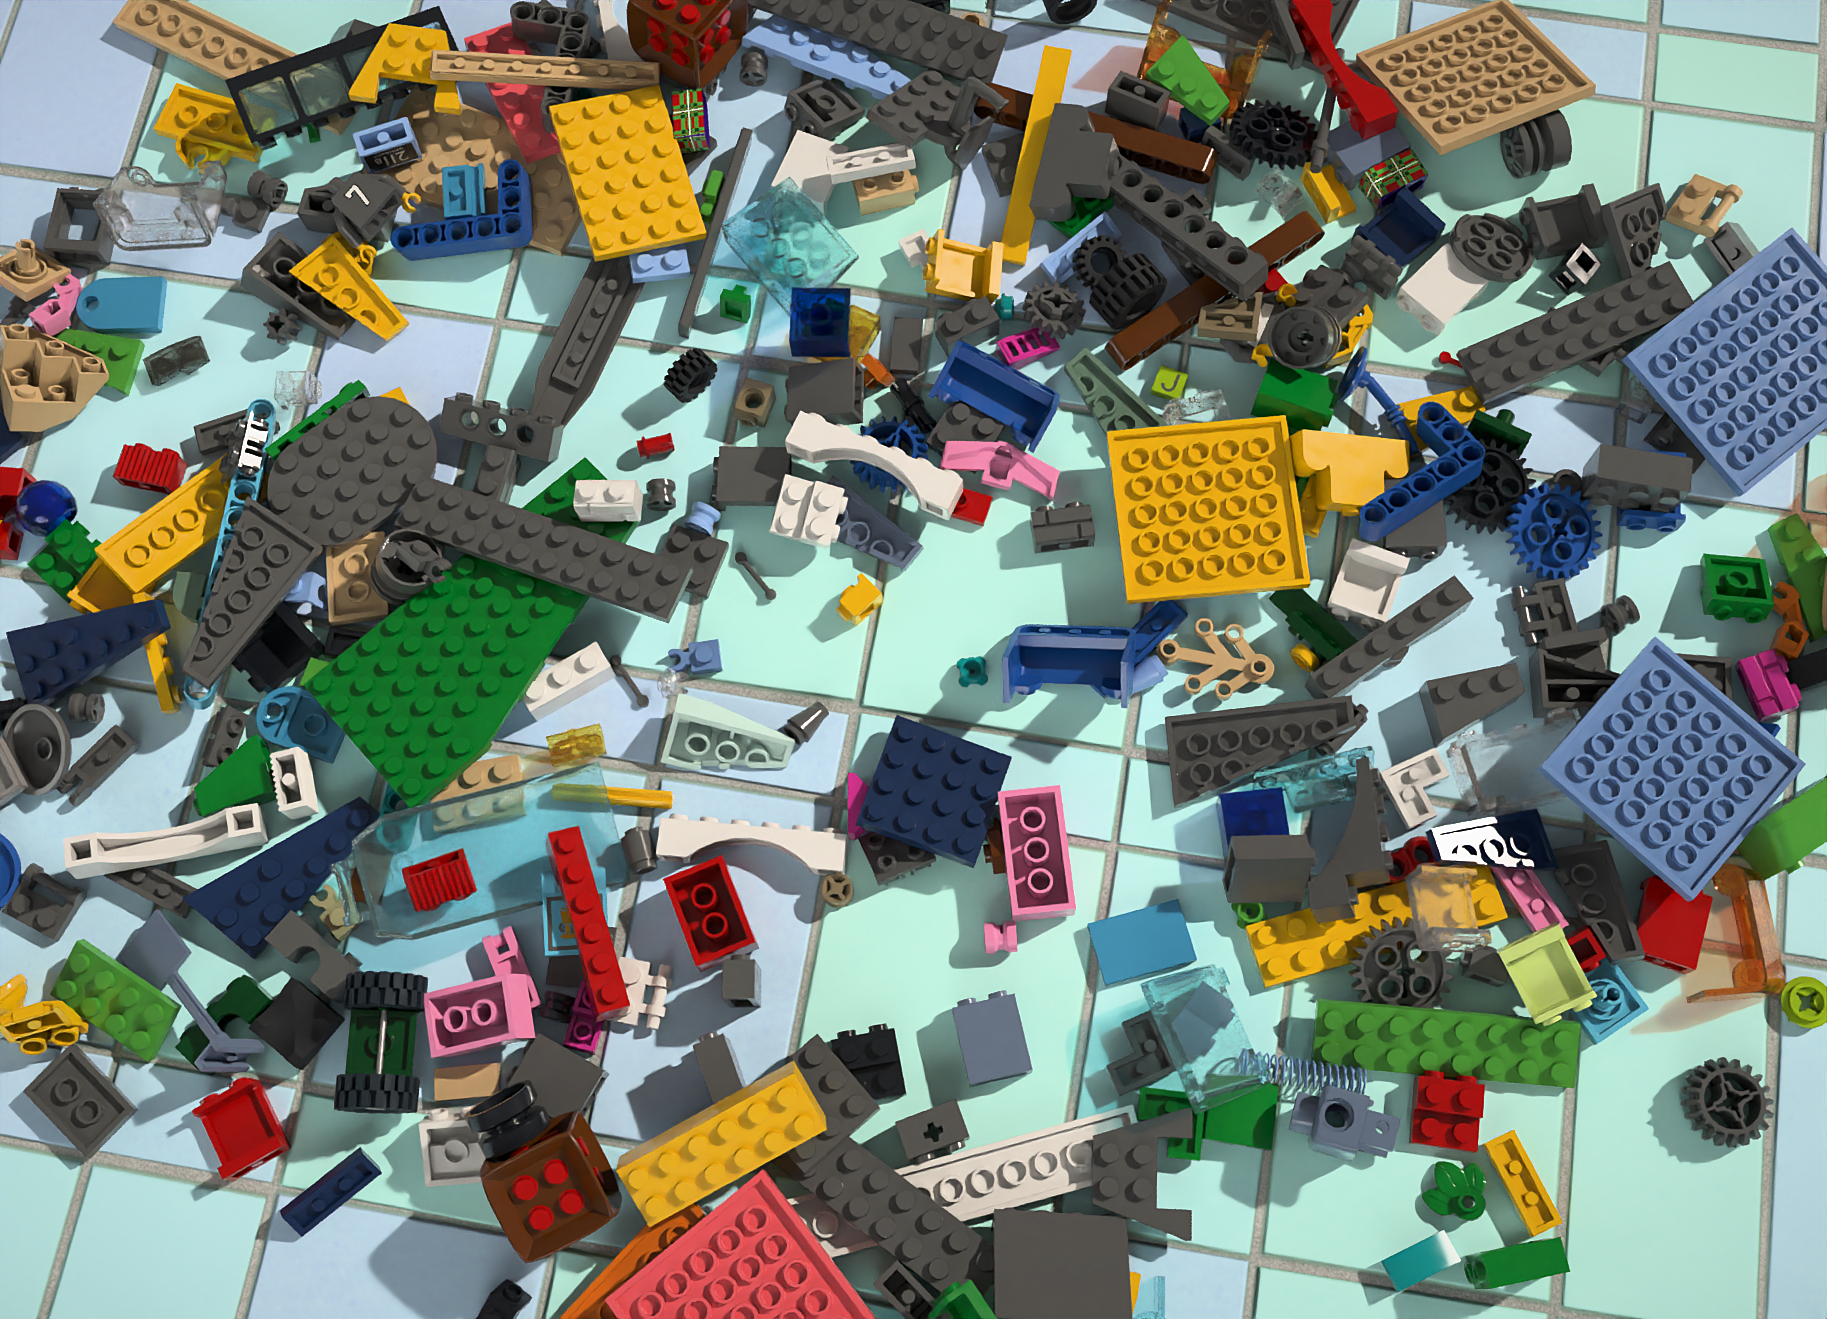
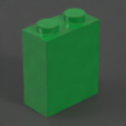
M1271 358L1250 415L1256 417L1286 415L1287 426L1298 430L1321 431L1322 426L1328 428L1340 395L1335 392L1338 380L1305 369H1292L1281 365L1277 360Z

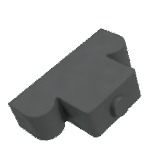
M1055 103L1029 204L1037 220L1065 221L1071 218L1076 210L1074 196L1106 199L1109 195L1112 178L1118 173L1119 148L1111 133L1095 132L1090 115L1082 105Z

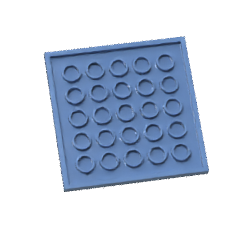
M1655 636L1536 770L1689 902L1694 900L1806 763Z

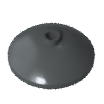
M44 704L24 705L16 710L8 720L4 729L3 739L28 785V788L22 792L33 796L45 795L55 790L67 774L72 756L71 738L66 724L54 709Z

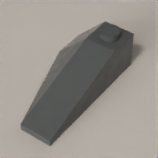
M278 232L243 268L240 286L264 303L278 310L280 308L287 309L289 314L298 315L299 321L339 340L356 322V319L289 272V270L306 258L307 254L302 248Z

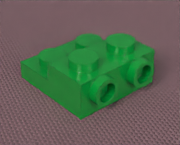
M65 519L44 539L48 545L27 565L67 603H70L72 600L67 597L68 592L75 588L99 556L95 553V548L102 543L97 539L91 542L87 538L90 532L80 522L76 521L72 524Z
M1703 553L1700 566L1704 584L1700 595L1704 615H1713L1719 621L1728 620L1731 617L1744 618L1747 623L1751 624L1766 620L1774 606L1765 559Z

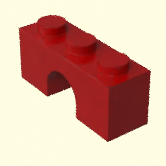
M0 467V520H2L0 523V559L18 561L24 535L12 523L4 522L5 515L13 507L30 506L36 479L24 468Z

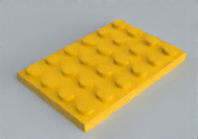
M659 85L549 106V114L595 262L706 238L707 232L677 139H674L673 127Z

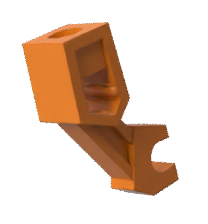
M1779 581L1773 591L1781 593L1783 599L1773 595L1774 606L1772 609L1780 616H1783L1784 624L1776 630L1770 649H1774L1777 656L1783 655L1786 662L1798 658L1810 634L1803 625L1798 601L1801 596L1793 586ZM1787 631L1795 639L1794 641L1785 637Z

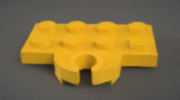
M178 83L175 84L153 128L158 135L176 140V153L190 170L195 167L194 160L196 157L206 155L202 161L198 162L197 168L201 173L217 171L225 166L232 156L258 163L263 153L260 147L254 148L233 99ZM242 102L256 134L274 129L279 119L276 111Z

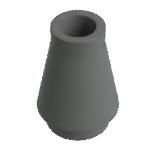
M816 701L809 708L788 719V724L784 727V731L789 737L795 739L797 745H801L803 742L808 743L823 720L829 715V712L822 703Z

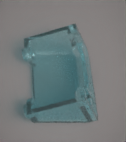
M1214 963L1151 979L1140 984L1195 1115L1268 1085L1265 1075L1270 1073L1264 1056H1256L1225 986L1230 985L1224 968H1216Z

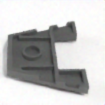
M1185 1108L1093 1135L1091 1204L1168 1233L1179 1239L1192 1241V1210L1157 1208L1158 1138L1192 1139V1108Z

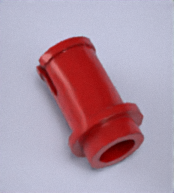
M671 433L647 439L643 436L641 437L642 440L636 441L640 458L646 457V459H650L649 456L675 451Z

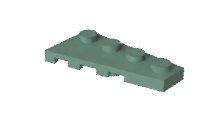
M1086 347L1064 366L1065 373L1105 435H1107V431L1168 425Z

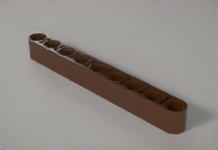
M985 83L1005 100L1008 99L1009 103L1004 109L996 113L994 106L978 96L973 109L976 116L981 119L990 116L994 119L993 123L1025 132L1033 95L995 83ZM1088 111L1094 124L1095 132L1111 133L1119 148V153L1128 161H1134L1140 167L1194 183H1209L1218 159V153L1213 148Z
M1302 211L1248 248L1254 253L1257 252L1264 256L1268 262V272H1270L1274 268L1279 270L1312 248L1323 238L1325 231L1307 211ZM1205 275L1112 337L1104 349L1122 371H1126L1198 324L1201 307L1214 303L1221 304L1225 300L1237 298V296L1210 276Z

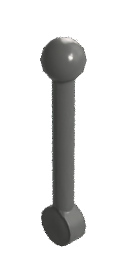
M744 552L736 553V563L745 567L764 590L766 599L774 600L777 595L776 591L770 589L747 562Z
M612 655L610 664L617 667L637 697V704L642 708L649 705L648 697L642 695L621 664V657L619 655Z

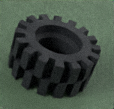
M1106 235L1095 236L1082 243L1081 247L1075 251L1077 255L1073 257L1072 262L1076 263V266L1072 267L1073 272L1078 271L1079 275L1076 276V279L1078 281L1083 280L1082 285L1084 287L1091 286L1090 290L1094 289L1097 282L1104 275L1094 271L1091 266V258L1094 253L1101 252L1108 257L1110 262L1109 269L1124 259L1123 255L1127 254L1125 249L1120 250L1119 247L1122 244L1119 241L1114 243L1115 238L1111 236L1105 238Z
M700 348L689 349L686 355H680V359L672 363L674 366L667 370L668 375L664 376L665 382H663V385L682 403L691 402L692 398L696 399L699 393L702 394L705 391L704 388L710 386V380L715 378L716 375L714 373L718 370L717 364Z

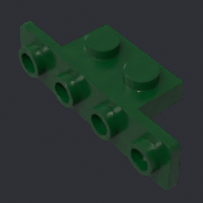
M1303 588L1275 591L1269 598L1287 616L1285 621L1290 625L1288 627L1289 632L1300 641L1303 638L1312 645L1310 650L1323 662L1326 659L1331 661L1359 641Z

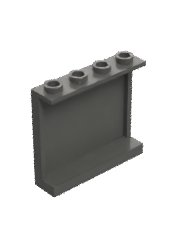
M994 1209L991 1223V1231L993 1232V1313L997 1319H1133L1126 1217H1116L1111 1214L1101 1216L1084 1215L1079 1212L1053 1213L1047 1210Z

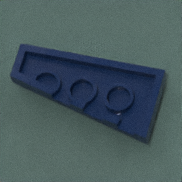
M1537 808L1432 828L1425 832L1436 863L1539 871L1558 869Z

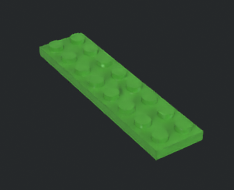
M1316 998L1311 1060L1313 1059L1315 1065L1321 1066L1318 1063L1321 1061L1323 1066H1328L1326 1063L1329 1062L1331 1067H1336L1333 1065L1336 1063L1338 1067H1341L1343 1064L1345 1068L1351 1065L1353 1069L1359 1067L1366 1070L1424 1075L1425 1070L1443 1072L1444 1077L1457 1078V1075L1476 1077L1477 1080L1574 1088L1581 1024L1578 1021L1558 1020L1555 1023L1544 1026L1542 1022L1535 1024L1532 1017Z

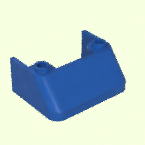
M960 340L956 342L928 395L932 399L936 396L939 400L951 404L952 401L958 402L961 400L1011 427L1010 430L1014 434L1013 439L1022 445H1029L1028 451L1034 453L1056 414L1060 395L1053 389Z
M1025 624L1016 627L1002 656L1003 703L1010 704L1014 692H1018L1021 695H1031L1040 689L1043 683L1102 685V691L1105 694H1108L1113 699H1121V708H1128L1133 691L1136 631L1127 627Z

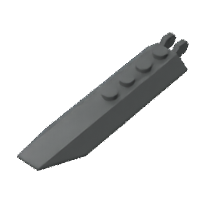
M628 255L595 262L594 257L592 258L538 368L530 416L547 415L554 417L555 422L563 424L565 428L593 393L645 282L633 284Z

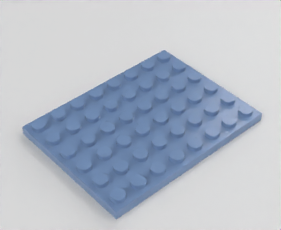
M1793 227L1622 359L1738 497L1749 491L1827 427V266Z

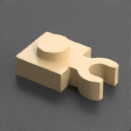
M325 884L323 887L328 893L327 898L324 901H320L316 896L312 895L310 899L315 906L326 910L319 918L337 940L342 942L366 920L346 897L343 896L337 901L335 889Z

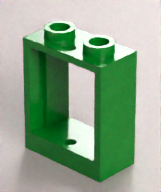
M1561 1237L1542 1238L1465 1255L1467 1263H1464L1466 1278L1470 1284L1473 1283L1475 1289H1493L1570 1272Z

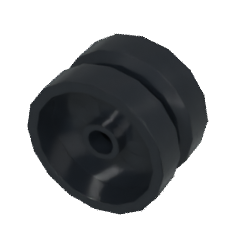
M525 1080L508 1086L484 1099L466 1113L465 1119L471 1131L475 1133L485 1132L478 1142L485 1158H495L524 1145L542 1133L551 1124V1120L543 1106H532L538 1094L531 1081Z

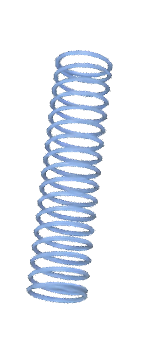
M1241 1049L1238 1062V1077L1242 1076L1245 1055L1243 1078H1246L1247 1066L1252 1053L1251 1079H1254L1255 1065L1258 1055H1260L1259 1081H1261L1262 1069L1267 1055L1268 1070L1266 1082H1269L1270 1068L1275 1056L1274 1084L1277 1082L1278 1067L1282 1058L1283 1073L1281 1084L1284 1085L1286 1066L1290 1058L1289 1086L1292 1085L1293 1070L1296 1061H1298L1296 1086L1297 1088L1299 1087L1301 1069L1305 1061L1306 1075L1304 1088L1306 1089L1309 1069L1313 1062L1312 1090H1314L1318 1065H1315L1313 1059L1308 1064L1304 1058L1300 1064L1298 1057L1294 1059V1062L1291 1056L1285 1061L1283 1055L1277 1060L1275 1053L1271 1056V1059L1269 1054L1265 1053L1262 1059L1260 1051L1255 1056L1253 1050H1251L1247 1056L1246 1050ZM1319 1061L1318 1063L1321 1065L1319 1090L1322 1091L1326 1066L1323 1067L1322 1062ZM1327 1062L1326 1065L1328 1064L1329 1068L1327 1086H1331V1075L1334 1067H1331L1329 1062ZM1336 1063L1333 1064L1334 1066H1336L1335 1087H1338L1339 1085V1074L1342 1069L1341 1067H1343L1344 1069V1080L1342 1089L1345 1090L1347 1074L1349 1069L1351 1068L1352 1079L1350 1091H1354V1077L1358 1069L1360 1079L1358 1083L1357 1093L1361 1094L1362 1077L1364 1073V1085L1362 1090V1094L1364 1095L1367 1080L1366 1069L1363 1068L1361 1071V1069L1357 1067L1355 1070H1353V1067L1350 1065L1346 1070L1343 1064L1338 1069V1065Z

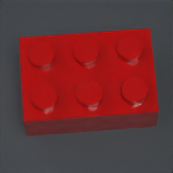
M722 855L663 879L695 966L700 972L723 964V960H731V955L747 954L759 949L731 873Z

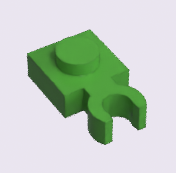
M712 170L709 180L706 179L703 184L702 195L705 197V201L701 206L700 214L703 216V223L711 224L725 181L724 174L721 171Z

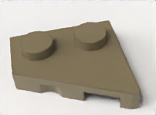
M1263 292L1253 293V298L1244 302H1238L1237 298L1225 300L1221 304L1214 303L1201 307L1197 337L1256 342Z

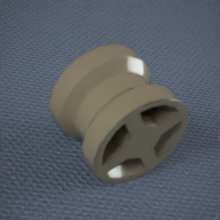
M833 873L823 880L821 892L829 906L843 908L852 901L854 890L850 879L846 875Z

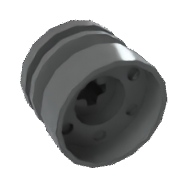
M1558 109L1500 132L1503 161L1509 173L1517 180L1529 175H1536L1541 170L1547 172L1565 167L1571 160L1572 138L1570 129L1564 115Z
M1318 306L1291 307L1282 311L1272 321L1268 332V345L1273 357L1281 365L1292 369L1320 367L1330 362L1338 353L1342 342V329L1337 318L1330 311ZM1309 333L1314 336L1313 341L1305 339V334Z
M409 528L395 530L386 536L381 543L371 566L370 580L373 589L383 600L393 605L401 606L413 595L423 592L434 583L425 572H415L395 555L399 545L420 540L428 544L431 550L438 554L440 558H443L439 545L433 539L423 535L424 532Z

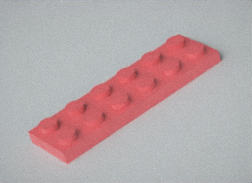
M511 22L464 38L468 52L533 55L526 41L514 35ZM484 82L526 164L561 152L556 133L551 132L549 134L543 127L541 102L546 86Z

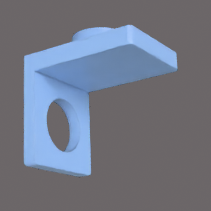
M306 572L283 599V602H308L318 609L328 612L327 580L314 572ZM321 585L325 590V597L322 602L318 598V589Z

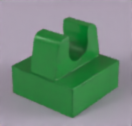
M736 284L733 290L723 289L720 295V317L748 323L751 317V295L746 294L747 287Z

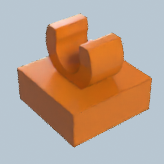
M868 353L861 360V363L867 368L864 371V387H867L869 390L873 389L878 382L888 387L895 380L882 363Z

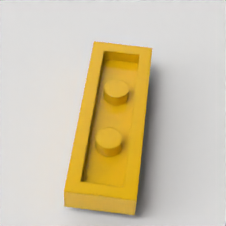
M1515 1130L1506 1132L1482 1144L1530 1237L1539 1235L1563 1223Z

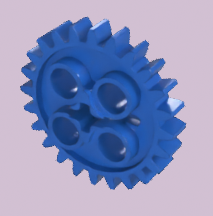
M1546 483L1538 486V489L1536 487L1529 489L1527 494L1525 493L1518 497L1520 503L1511 505L1510 508L1515 513L1506 516V519L1513 523L1511 526L1504 528V531L1512 533V538L1507 539L1505 542L1515 546L1511 550L1510 555L1519 554L1520 558L1516 564L1527 563L1526 573L1528 574L1536 570L1537 579L1543 578L1546 575L1548 580L1564 578L1565 580L1569 578V575L1571 577L1580 574V570L1589 568V561L1597 558L1592 551L1601 548V545L1594 541L1596 538L1603 536L1602 533L1595 531L1594 528L1601 524V521H1593L1592 519L1597 510L1588 511L1586 507L1590 503L1589 499L1581 502L1579 500L1581 496L1580 491L1570 495L1571 488L1569 485L1560 490L1559 483L1550 486ZM1546 506H1548L1551 510V517H1549L1546 513ZM1570 523H1572L1576 529L1575 534L1570 529ZM1531 530L1536 533V542L1531 537ZM1543 545H1545L1544 548H1543V550H1542V554H1541V553H1540V549L1542 548ZM1556 547L1561 552V559L1555 553Z

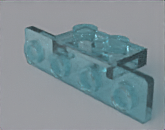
M1372 746L1354 748L1341 753L1324 755L1319 758L1294 762L1290 765L1256 772L1252 775L1254 796L1260 797L1285 791L1294 814L1354 800L1355 791L1348 776L1357 774L1356 759L1368 757L1374 768L1375 751Z

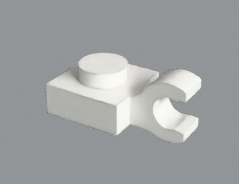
M924 229L898 240L899 248L911 268L920 265L922 273L926 263H928L925 246L929 237Z

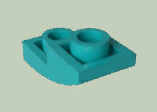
M1443 1230L1382 1260L1381 1263L1398 1293L1457 1264L1461 1260Z

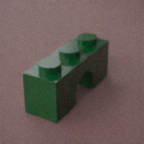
M243 974L241 978L234 979L227 986L225 995L219 1001L210 1004L206 1011L221 1031L225 1032L227 1025L236 1018H242L247 1024L251 1025L256 1018L266 1011L275 998L255 979ZM198 1024L183 1032L180 1037L181 1041L174 1048L200 1072L194 1062L210 1043V1040ZM200 1072V1073L213 1076L216 1072Z

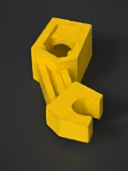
M1368 304L1359 311L1362 316H1355L1347 324L1348 333L1342 331L1341 345L1345 346L1344 351L1338 352L1330 362L1322 365L1325 370L1351 359L1353 350L1366 329L1371 328L1373 322V313Z

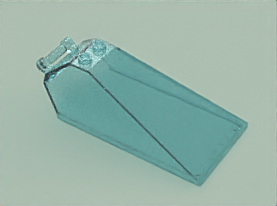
M599 761L382 815L351 840L353 859L329 865L331 874H335L346 916L343 917L344 926L348 927L370 921L375 937L417 940L543 905L542 871L552 870L545 846L547 835L550 832L575 826L580 828L592 873L595 867L605 868L606 888L631 881ZM463 848L475 880L477 891L464 900L455 901L452 899L451 901L441 903L440 907L433 911L426 912L421 910L416 912L403 879L402 869ZM356 868L368 910L360 913L357 910L348 870ZM555 879V893L561 892Z

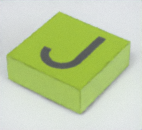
M1161 365L1150 394L1178 403L1189 374Z

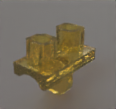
M600 723L578 729L572 728L566 732L546 736L553 768L607 754Z

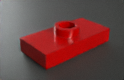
M963 488V492L950 517L984 527L993 497Z

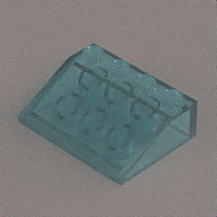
M790 177L721 224L725 242L792 320L814 306L859 259L858 254Z

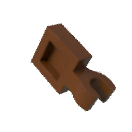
M997 817L993 818L994 826L991 829H987L984 840L988 844L983 845L985 863H992L994 875L1006 873L1005 856L1000 835V821Z

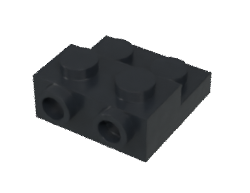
M886 1023L868 1027L869 1033L856 1035V1030H846L837 1033L838 1039L831 1040L834 1054L874 1101L907 1095L894 1028L888 1029Z

